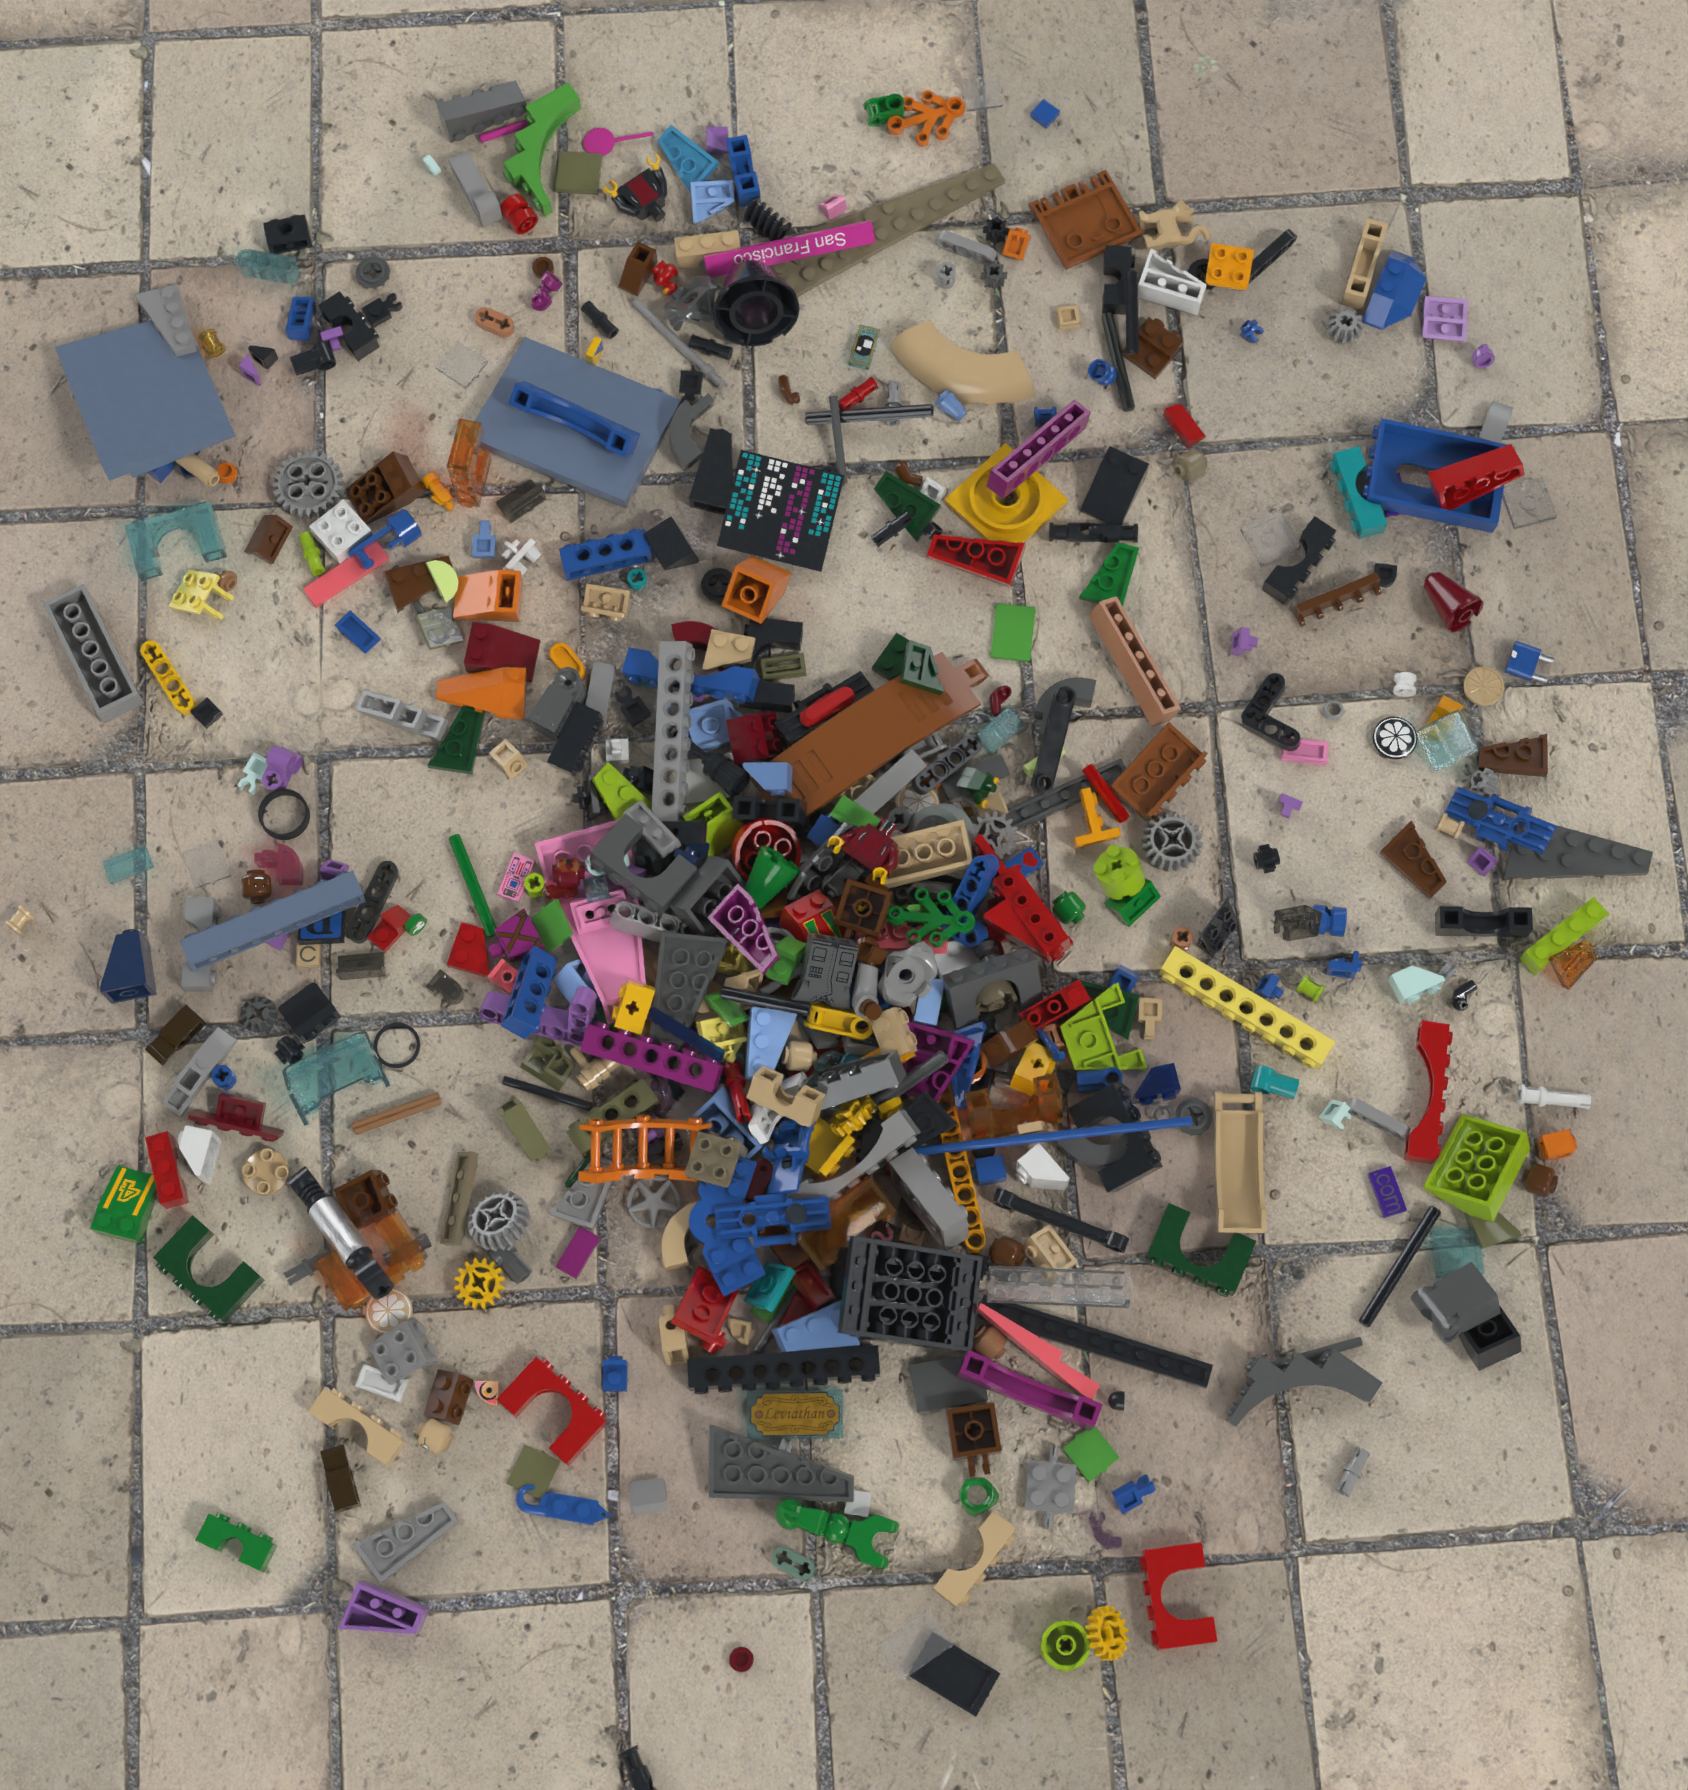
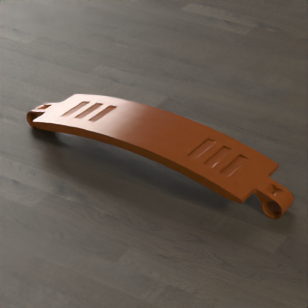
M940 652L933 657V660L939 671L937 674L939 683L944 687V692L941 695L900 683L901 675L838 713L770 761L788 762L793 766L792 793H785L784 797H773L752 776H750V780L761 794L760 799L778 800V798H793L805 801L807 803V819L884 764L979 707L981 703L970 687L978 686L990 675L978 659H973L955 668L944 653ZM787 825V826H789L791 829H793V828L796 827L797 825Z

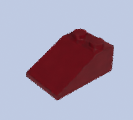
M472 622L464 666L468 673H477L502 667L526 668L527 682H532L541 640L496 625Z

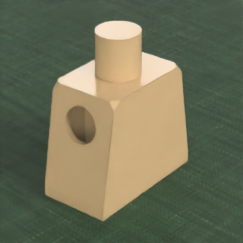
M673 1304L664 1306V1316L658 1318L666 1365L685 1363L687 1359H690L686 1331L670 1323L677 1310V1306Z

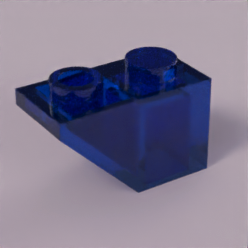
M1170 1063L1152 1067L1135 1093L1133 1103H1140V1106H1146L1160 1098L1163 1101L1175 1099L1181 1090L1175 1064Z

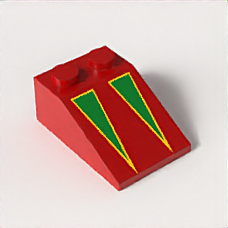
M820 889L785 906L779 921V925L783 929L789 931L796 940L803 943L807 942L808 932L844 938L846 932L845 928L834 924L837 911Z

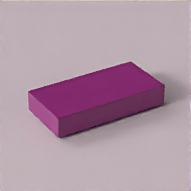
M579 1226L556 1268L577 1280L600 1241V1237Z

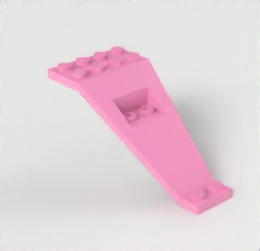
M620 819L534 842L547 889L552 899H558L573 932V935L570 937L602 1002L608 1024L614 1022L611 1019L614 1006H619L621 1000L618 997L621 984L626 985L627 979L646 984L642 937L614 929L609 922L612 912L607 909L610 904L616 906L622 901L639 905L638 898L634 899L631 897L627 889L622 885L614 884L606 873L595 876L589 873L585 867V860L590 855V852ZM630 849L627 852V854L631 862V865L635 866L632 851ZM559 858H577L580 866L585 867V879L604 877L588 881L580 879L578 887L559 888L556 882H553L552 864H556ZM605 882L603 884H606L607 890L601 891V887L604 886H600L602 884L599 883ZM598 883L599 887H595V888H599V889H597V890H600V891H599V892H594V891H596V890H594L593 886H597V885H592V884ZM591 884V886L588 887H592L590 889H592L593 893L587 894V892L591 891H586L589 889H586L587 887H585V885ZM592 910L594 916L587 918L585 916L586 911ZM635 1001L627 1004L629 1011L637 1008Z

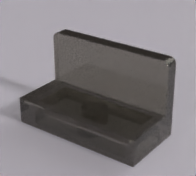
M530 479L498 500L496 505L507 520L513 523L547 499L545 491L540 484L536 485Z
M384 952L338 956L336 975L340 980L386 976Z

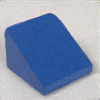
M1119 965L1108 987L1114 983H1119L1122 991L1131 993L1140 975L1123 965Z

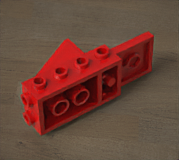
M979 834L974 838L975 846L973 849L975 856L993 854L999 860V869L993 879L994 888L992 889L993 895L999 904L983 914L988 929L1023 948L1029 946L1035 955L1045 959L1047 963H1050L1052 960L1054 962L1059 961L1065 956L1064 952L1071 948L1068 935L1018 867L1014 865L1007 869L983 835Z

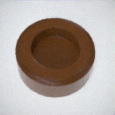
M539 257L533 262L532 269L537 278L541 279L546 270L554 273V265L551 259Z

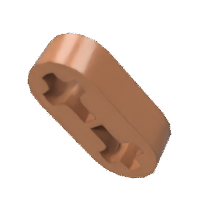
M487 307L478 309L475 314L478 327L504 338L514 333L513 320L505 314ZM486 315H488V316H489V320H488V319H485L484 322H483L482 319H481V317L485 318ZM507 323L509 328L505 327L502 330L500 325L504 326Z

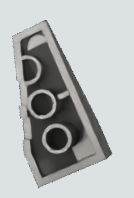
M844 822L830 837H839L859 826ZM828 838L799 867L800 872L786 889L787 898L797 901L818 889L821 890L822 880L830 873L833 875L847 855L842 850L844 847H841L839 853H833L836 845L827 847Z

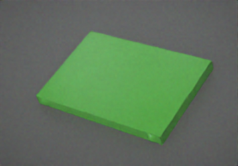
M997 603L995 606L996 613L992 649L990 652L991 658L1030 662L1036 607Z

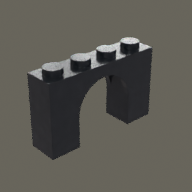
M766 618L761 624L750 619L749 624H745L744 636L754 637L756 642L751 662L743 663L739 667L754 669L756 659L763 652L770 649L801 651L803 622ZM760 677L753 703L745 701L743 704L739 703V707L791 713L793 712L795 685L769 682Z
M1112 1083L1068 1108L1077 1129L1089 1128L1108 1117H1113L1122 1124L1141 1122V1114L1137 1107L1133 1105L1130 1099L1131 1093L1123 1083ZM1149 1131L1127 1133L1128 1146L1125 1154L1118 1161L1098 1171L1107 1193L1117 1192L1163 1167L1160 1162L1161 1156L1150 1141L1151 1135Z

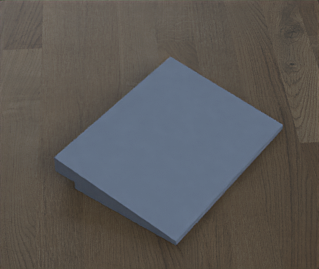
M152 320L55 347L109 481L131 473L133 478L236 436L197 345V352L176 357L163 339L160 331L154 326Z
M525 337L471 426L466 438L468 444L626 508L633 493H636L671 424L672 418L681 404V400ZM529 382L640 433L634 453L623 457L605 449V446L573 428L534 413H527L508 404L515 383Z

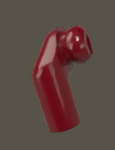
M1000 686L990 695L989 701L992 717H1000L1002 715L1001 704L1012 693L1009 686Z

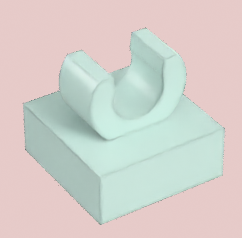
M1331 1100L1319 1116L1324 1123L1340 1129H1344L1341 1120L1343 1118L1350 1120L1352 1117L1348 1113L1350 1107L1345 1102Z

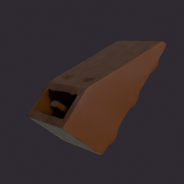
M394 451L345 489L358 515L366 525L411 504L426 492L408 456Z

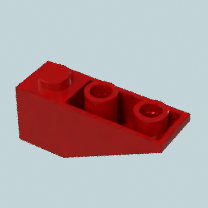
M1077 980L1019 1013V1016L1022 1020L1028 1019L1034 1031H1037L1090 1002L1091 998L1082 982Z

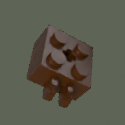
M847 879L834 924L846 929L845 939L851 940L853 931L860 933L859 938L870 936L880 939L894 896L893 893ZM864 904H868L869 912L861 915V912L858 910L859 906L863 907Z
M994 1402L946 1409L953 1461L967 1459L969 1475L972 1477L976 1473L973 1458L982 1457L983 1472L985 1475L990 1474L988 1456L1001 1454ZM971 1426H975V1430L979 1429L980 1431L976 1437H971L967 1433L970 1431Z

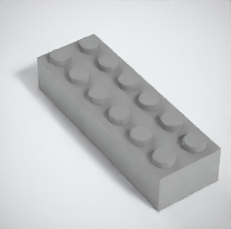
M82 584L43 603L102 722L106 723L143 705L144 702L85 585Z

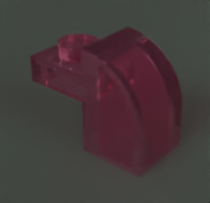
M278 844L277 852L274 850H262L261 853H255L254 862L258 868H277L276 879L280 885H303V865L291 847Z

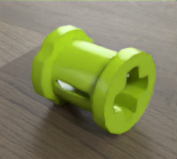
M531 873L526 876L524 886L528 895L534 899L543 897L547 890L544 878L538 873ZM537 883H539V887L535 886L534 889H532L531 885H536Z
M1306 974L1297 987L1296 992L1304 993L1312 998V1002L1316 1003L1326 986L1319 985Z

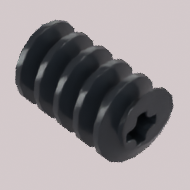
M761 198L754 199L745 211L744 220L750 223L752 227L757 228V231L763 233V236L769 238L770 241L783 239L790 231L792 223L788 222L784 225L786 221L784 217L778 220V212L772 214V207H768L765 210L767 203L762 202L759 204Z

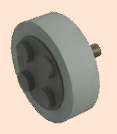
M943 803L925 807L918 811L911 819L907 833L964 819L974 853L973 847L975 846L974 838L976 835L973 824L967 814L957 806Z

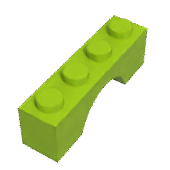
M1595 897L1591 898L1528 948L1519 959L1535 976L1574 942L1587 935L1602 923L1609 913Z

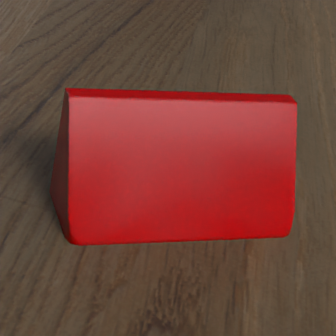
M1181 403L1164 409V418L1187 448L1206 438L1205 434Z

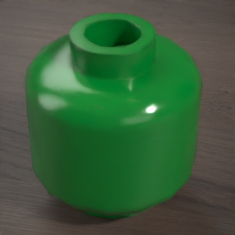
M1064 891L1052 902L1054 904L1052 911L1063 924L1067 925L1073 922L1076 925L1085 917L1083 912L1086 909V905L1075 892L1067 893V891Z

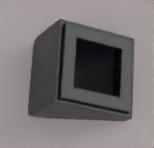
M252 345L248 347L252 359L265 369H269L278 360L276 351L273 348Z

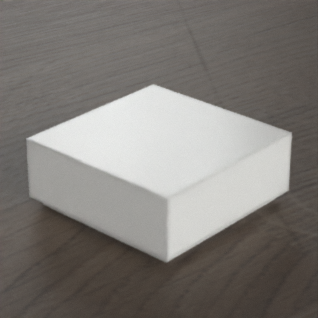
M854 1490V1502H846L844 1514L868 1518L872 1493Z

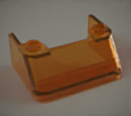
M872 1174L865 1177L857 1186L829 1205L830 1230L797 1233V1241L820 1270L825 1268L824 1264L829 1266L839 1258L836 1254L843 1246L849 1243L850 1236H858L875 1221L882 1219L883 1222H886L897 1212L896 1206Z

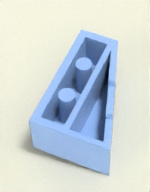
M751 1008L749 1011L750 1019L748 1020L745 1081H752L753 1075L763 1065L775 1070L797 1014L769 1008Z

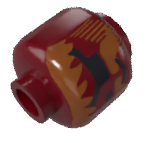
M559 858L556 864H552L553 882H556L559 888L578 887L580 879H585V867L580 866L577 858Z

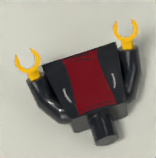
M654 153L656 157L655 163L650 162L649 156L646 157V163L653 167L652 171L650 168L646 169L619 188L615 181L610 180L609 184L612 186V191L605 185L603 186V192L612 196L611 200L621 213L637 217L639 220H645L652 216L656 222H659L666 215L661 208L666 205L665 198L668 192L662 167L658 166L660 156Z

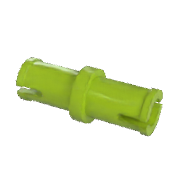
M309 531L303 532L298 536L304 550L303 557L308 561L311 574L319 576L325 572L320 559L321 552L315 545L312 533Z

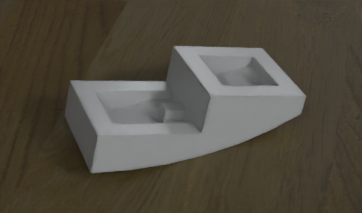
M1492 401L1479 439L1501 443L1513 407Z

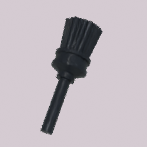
M678 730L674 732L673 738L677 735ZM691 741L689 751L702 760L704 775L709 776L712 781H716L730 797L737 796L743 792L750 780V774L747 771L733 764L731 759L725 757L721 751L713 754L711 752L706 753Z

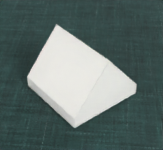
M929 477L926 478L920 491L939 504L947 494L944 486Z

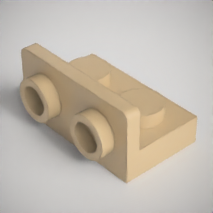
M1050 1224L1030 1236L1022 1244L1026 1256L1033 1262L1040 1275L1049 1284L1078 1263Z

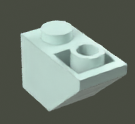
M1410 966L1392 974L1388 982L1400 1005L1406 1002L1410 1005L1421 999L1420 996L1428 993L1432 995L1440 991L1445 978L1433 972Z

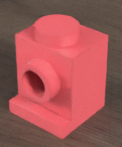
M501 959L488 975V978L492 984L511 996L518 970L509 965L504 959ZM508 974L512 975L511 980H504Z

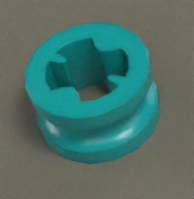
M634 568L628 572L627 584L631 589L641 590L646 586L647 575L642 569ZM638 575L641 576V581H642V582H640V581H637L636 583L633 582V578H632V577H635V578H636V577H638Z

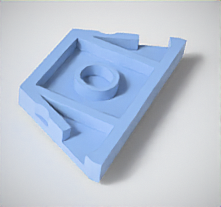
M727 699L689 709L692 725L688 730V737L705 752L730 745L726 720L743 715L736 711ZM687 751V757L694 755L692 752Z

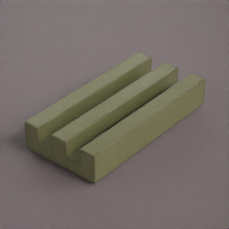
M804 653L760 658L762 679L766 681L807 676ZM800 660V663L765 667V665Z

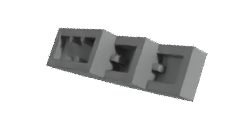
M366 690L363 691L355 708L357 712L378 721L436 741L441 740L449 723L446 718L426 713L421 708L406 705L399 699Z

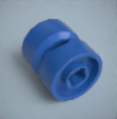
M1314 904L1310 920V933L1324 935L1328 932L1330 936L1343 937L1347 921V908L1333 906L1331 909H1328L1326 905Z

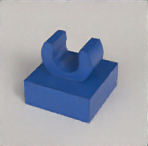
M1274 974L1263 975L1253 993L1263 999L1271 998L1275 1000V998L1280 999L1284 991L1276 986L1280 978Z

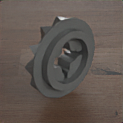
M368 257L362 260L356 268L357 280L366 289L374 288L376 290L377 287L384 286L385 282L389 280V265L379 257ZM372 267L377 273L375 279L369 275L371 274Z
M255 996L250 1000H246L244 1006L241 1007L240 1019L244 1027L249 1031L256 1033L264 1032L274 1025L277 1019V1009L275 1004L268 998ZM253 1008L259 1011L264 1010L262 1011L263 1021L258 1017L253 1018L255 1015Z
M1187 1099L1177 1107L1175 1118L1190 1116V1110L1194 1115H1200L1197 1118V1126L1193 1122V1126L1179 1128L1181 1132L1190 1136L1201 1135L1209 1129L1212 1123L1211 1109L1205 1102L1199 1099Z

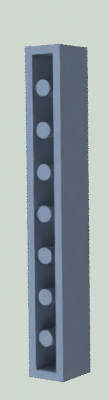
M344 871L337 874L331 880H321L306 890L299 889L289 897L274 899L271 904L264 907H254L247 914L232 916L227 922L222 924H212L205 931L190 933L180 940V943L194 972L364 903L365 898L354 871Z

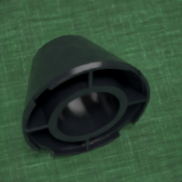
M754 260L744 261L735 265L729 271L715 301L713 319L716 328L719 329L724 338L732 343L751 347L773 343V339L783 334L785 336L794 327L799 316V301L790 285L766 264Z

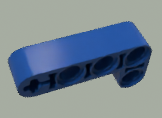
M985 854L975 857L971 861L952 899L961 911H968L975 917L999 869V860L995 855ZM974 881H975L976 884H977V889L974 887V884H973ZM947 909L945 915L952 916L950 911ZM962 919L960 923H966L967 919ZM975 920V927L972 931L976 939L973 938L972 931L966 934L957 932L952 938L965 947H974L988 939V931L984 925ZM942 925L944 930L949 927V925Z

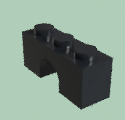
M1105 247L1103 275L1114 276L1119 282L1116 284H1104L1102 314L1110 312L1112 314L1126 315L1125 273L1131 271V268L1135 266V255H1131V247Z
M339 291L318 305L322 316L332 328L343 325L352 326V329L343 335L346 346L358 361L379 348L377 341L379 335L373 327L369 328L365 324L367 320L360 311L356 312L354 310L355 306L348 296L344 297Z
M734 796L732 819L741 823H747L765 817L776 819V821L786 825H805L807 803L801 799L793 798L765 800L757 797Z

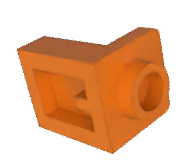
M1016 227L1015 231L1010 229L1002 255L1023 261L1029 241L1031 240V236L1027 235L1028 230Z

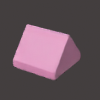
M836 194L819 205L829 220L847 210L844 196Z

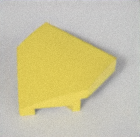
M721 1017L697 1021L701 1045L726 1061L733 1063L741 1044L747 1040L744 1037L743 1025L739 1024L730 1027Z

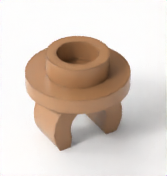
M223 570L222 575L214 572V574L220 576L217 584L224 591H230L236 586L237 575L233 571Z

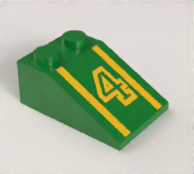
M117 1166L97 1205L90 1229L96 1234L142 1245L158 1194L154 1175Z

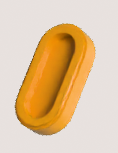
M565 643L554 644L550 648L549 655L558 670L564 667L574 668L579 673L581 679H583L585 676L584 665L572 649Z

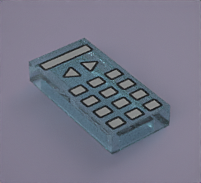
M605 875L582 879L587 902L610 898Z

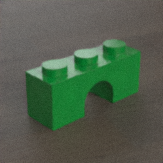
M217 1512L216 1516L208 1513L195 1541L222 1552L229 1540L237 1538L243 1545V1551L238 1561L256 1570L265 1572L277 1548V1545L271 1543L273 1538L261 1532L259 1536L250 1533L251 1527L240 1522L237 1526L228 1523L230 1518Z

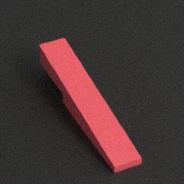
M982 1303L977 1304V1313L1078 1396L1081 1395L1091 1400L1093 1399L1100 1384L1061 1362L1060 1358L1063 1351Z

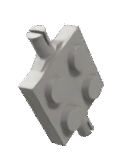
M1049 1446L1048 1460L1042 1462L1028 1461L1025 1510L1038 1511L1044 1514L1043 1529H1047L1049 1520V1530H1053L1054 1515L1061 1513L1074 1514L1077 1465L1064 1464L1058 1461L1059 1446H1055L1054 1455L1053 1446Z

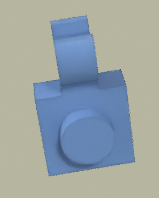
M481 520L480 535H473L472 557L474 559H495L496 536L491 535L490 520Z

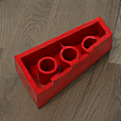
M934 535L926 556L930 560L1011 588L1026 549V544L1023 542L1016 543Z

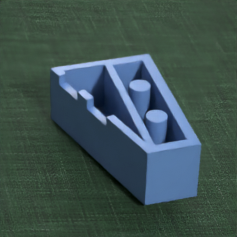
M835 1301L817 1311L772 1329L781 1352L860 1345L858 1338L838 1333L841 1301Z

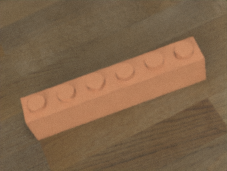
M1117 596L1100 601L1089 614V617L1152 727L1169 722L1181 709Z

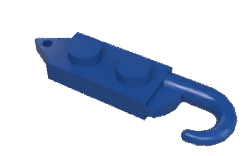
M535 1485L523 1486L516 1495L518 1507L527 1514L593 1526L596 1522L611 1517V1514L601 1507L597 1500L552 1492L546 1493L542 1497L539 1506L528 1504L524 1501L523 1496L526 1491L535 1489Z

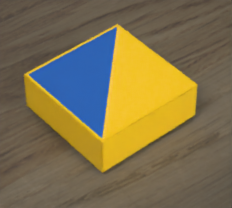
M598 337L593 338L585 353L587 362L596 365L604 350L602 339Z

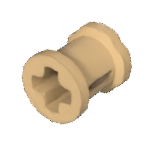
M1444 812L1435 830L1438 832L1441 830L1453 836V839L1456 840L1465 822L1452 819Z
M19 905L17 912L10 920H6L4 923L18 935H21V930L30 920H34L35 917Z

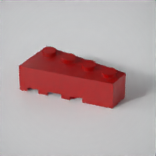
M1512 444L1428 472L1432 493L1440 508L1447 510L1458 508L1525 475L1523 463Z

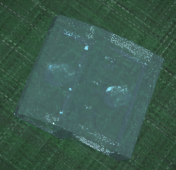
M1459 709L1416 731L1435 771L1455 764L1458 759L1478 751V746Z

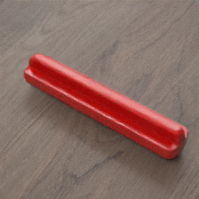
M1093 764L1086 766L1082 770L1083 774L1119 823L1126 821L1130 815Z

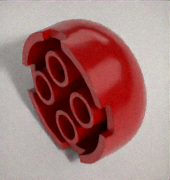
M763 817L749 821L739 829L733 839L731 846L732 862L736 871L746 881L749 878L759 852L755 848H761L762 845L776 850L784 855L783 858L788 862L791 860L796 866H799L801 847L798 838L789 826L776 821V819Z

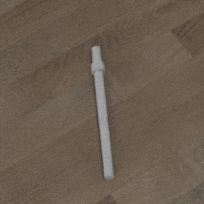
M638 298L633 301L632 305L676 346L700 372H703V377L710 379L719 389L725 385V382L715 373V369L710 364H706L648 307Z

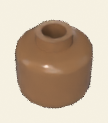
M983 1324L974 1332L972 1348L978 1354L997 1360L1005 1353L1006 1338L996 1327Z

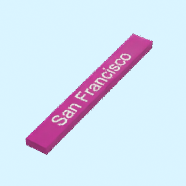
M868 220L709 254L703 257L707 276L713 278L727 275L735 265L744 261L754 260L769 266L875 243L872 221Z

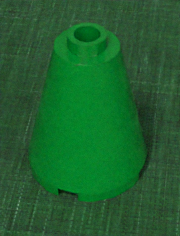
M762 845L759 849L744 888L754 898L759 910L800 872L799 867L791 860L788 862L783 858L784 855L766 845Z

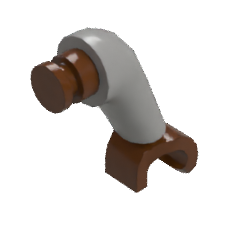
M868 936L867 938L861 937L856 942L859 946L856 959L864 962L863 964H858L852 1007L859 1017L876 1020L881 1016L882 1008L878 1005L877 1000L878 968L874 966H879L883 962L888 951L879 948L876 939Z

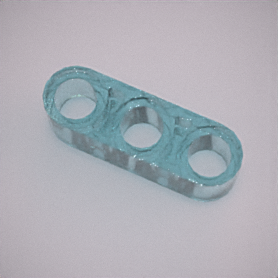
M250 249L241 250L237 254L236 260L241 272L245 276L286 284L297 283L301 278L297 262L292 257Z

